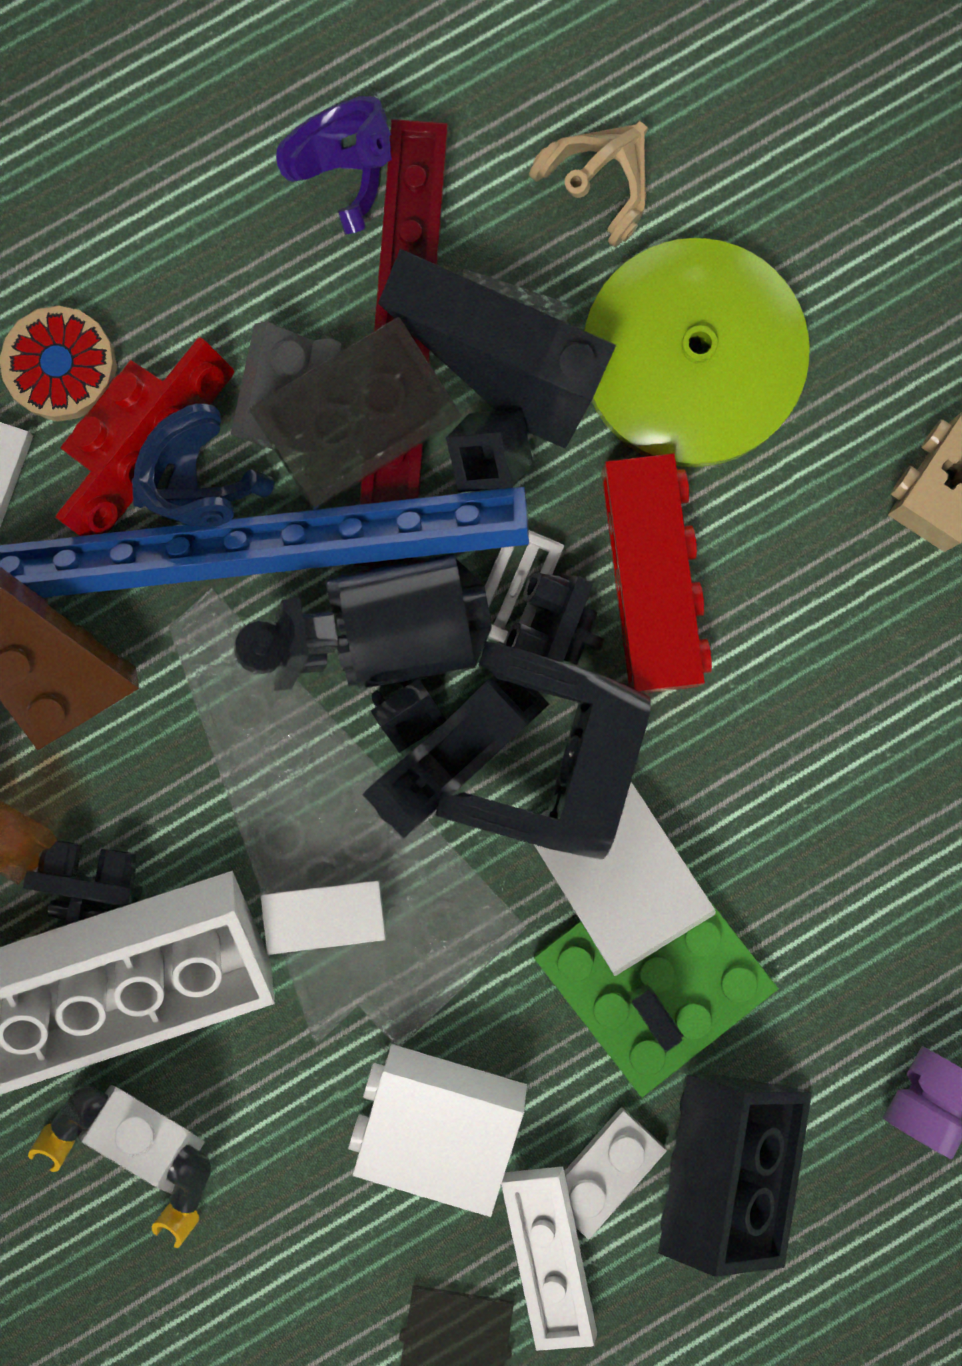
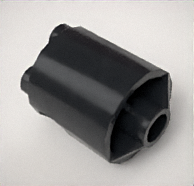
M454 553L340 574L338 579L327 580L326 582L331 611L333 615H336L339 632H346L345 635L337 636V650L341 669L346 673L349 687L358 685L360 689H366L475 668L485 641H487L492 630L484 584L455 557Z

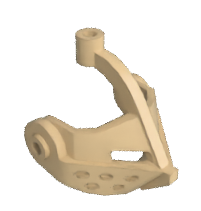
M639 121L636 125L561 138L540 151L533 161L529 176L533 180L539 181L543 177H548L569 156L587 151L597 152L582 170L570 171L565 178V187L571 196L581 198L589 192V181L612 159L618 160L629 181L631 197L607 230L611 233L608 242L613 247H617L623 241H627L634 233L645 208L644 135L648 127Z

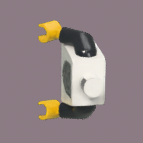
M113 1085L109 1086L106 1093L92 1086L79 1088L70 1096L52 1124L44 1126L28 1153L29 1159L32 1160L35 1154H44L54 1162L50 1171L57 1172L71 1151L75 1139L78 1137L81 1142L151 1185L171 1194L170 1203L151 1227L153 1234L156 1236L163 1228L168 1229L176 1238L174 1247L179 1248L199 1221L196 1209L199 1206L211 1174L210 1160L204 1153L200 1152L205 1142Z

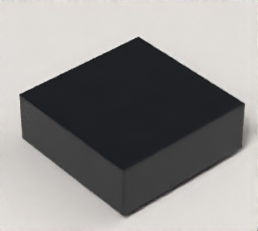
M642 983L626 994L665 1053L683 1041L681 1038L683 1034L648 984L644 985Z

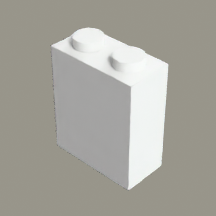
M391 1044L385 1066L373 1063L363 1098L374 1101L370 1117L358 1115L348 1149L359 1152L353 1176L491 1217L524 1114L527 1084Z

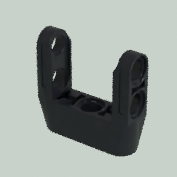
M485 641L479 666L489 669L497 679L578 703L546 816L465 792L454 795L441 792L435 816L551 850L599 860L604 859L613 845L651 711L650 697L603 675L510 646Z

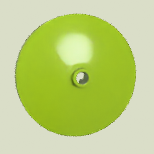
M707 238L677 239L655 245L638 253L618 268L603 285L590 309L584 329L616 345L591 401L597 414L610 431L628 447L646 457L675 453L676 466L705 467L726 463L751 452L763 444L788 418L797 404L807 378L810 353L809 335L805 317L793 291L779 273L763 259L744 248L720 240ZM690 340H700L701 346L708 347L709 351L704 354L694 353L689 347Z

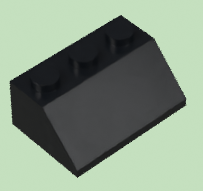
M687 1075L685 1090L680 1100L681 1115L676 1146L670 1161L671 1177L666 1207L661 1216L662 1232L658 1254L714 1277L785 1268L812 1092L724 1075Z

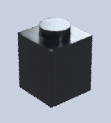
M522 408L469 413L446 437L458 492L513 488L533 463Z

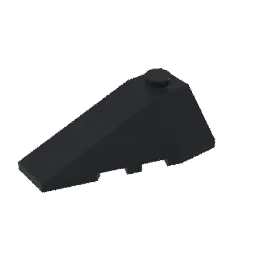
M402 249L398 252L378 302L384 310L496 411L522 408L528 433L566 449L589 407L616 347L615 344Z

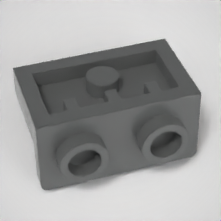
M267 321L255 323L231 435L285 454L318 452L328 427L327 412L332 388L339 375L338 360L341 343L331 338L313 341Z

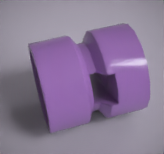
M921 1046L907 1072V1076L912 1083L910 1088L897 1090L883 1119L924 1145L953 1159L962 1143V1068Z

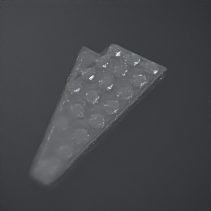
M211 588L169 626V630L262 895L380 880L386 940L283 953L311 1036L319 1043L359 1006L394 1045L401 1047L520 935L527 926L427 819L404 839L391 825L381 819L376 809L362 794L385 773L298 680H296L293 688L290 690L275 691L273 680L278 668L270 673L254 674L245 670L237 662L234 654V642L239 631L246 624L217 592Z

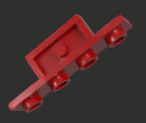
M200 337L197 338L164 381L130 360L120 374L111 381L107 390L87 415L75 426L71 435L60 447L70 457L88 469L90 473L55 517L79 536L108 533L133 502L132 479L134 478L135 463L148 435L163 419L189 405H210L232 378L234 369Z

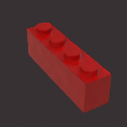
M675 453L606 461L601 477L628 687L644 694L697 688L705 684L704 673H711L712 659L708 639H699L696 617L704 615V598L700 582H691L689 560L696 559L697 546L693 526H684L681 504L689 503V484L686 470H677Z

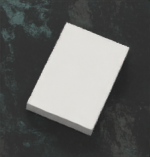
M632 782L613 845L604 859L599 860L534 845L614 976L716 914L709 899ZM548 810L543 812L541 815L546 816Z

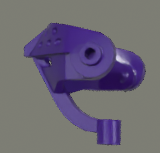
M372 96L355 97L312 116L297 126L279 143L276 153L277 166L280 173L286 180L291 182L307 180L336 168L363 170L361 186L356 199L350 206L338 210L345 235L366 229L363 215L370 210L374 203L378 190L380 167L392 160L389 139L391 133L386 122L385 112L381 101ZM357 133L356 144L343 148L342 139Z

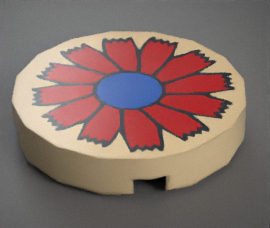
M63 306L36 309L18 320L5 337L0 355L2 380L13 399L33 414L54 421L77 419L86 415L107 390L117 371L114 346L99 323L81 310Z

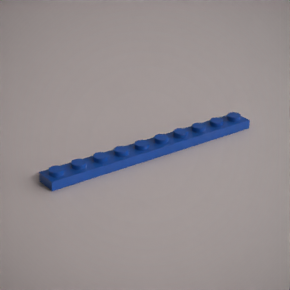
M524 486L231 519L229 522L215 527L189 526L185 524L0 545V567L42 598L530 545L527 500Z

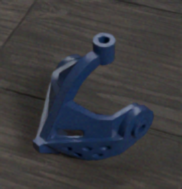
M193 404L163 419L148 435L142 445L135 463L134 478L132 479L133 506L139 508L145 506L158 515L174 519L189 526L215 527L223 525L233 518L234 512L231 501L241 499L251 493L261 497H268L273 491L274 480L269 475L250 469L245 472L242 480L233 484L215 488H198L196 460L201 447L220 432L221 415L219 410L212 405ZM167 464L174 465L165 489L158 490V483Z

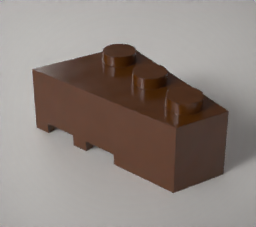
M0 567V701L35 748L40 750L138 690L136 666L125 658L116 656L93 639V635L79 624L77 626L51 608L48 605V601Z

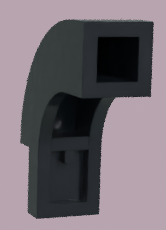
M492 676L437 730L377 779L362 795L376 809L381 819L391 825L404 839L436 811L441 792L454 795L550 704L536 690Z

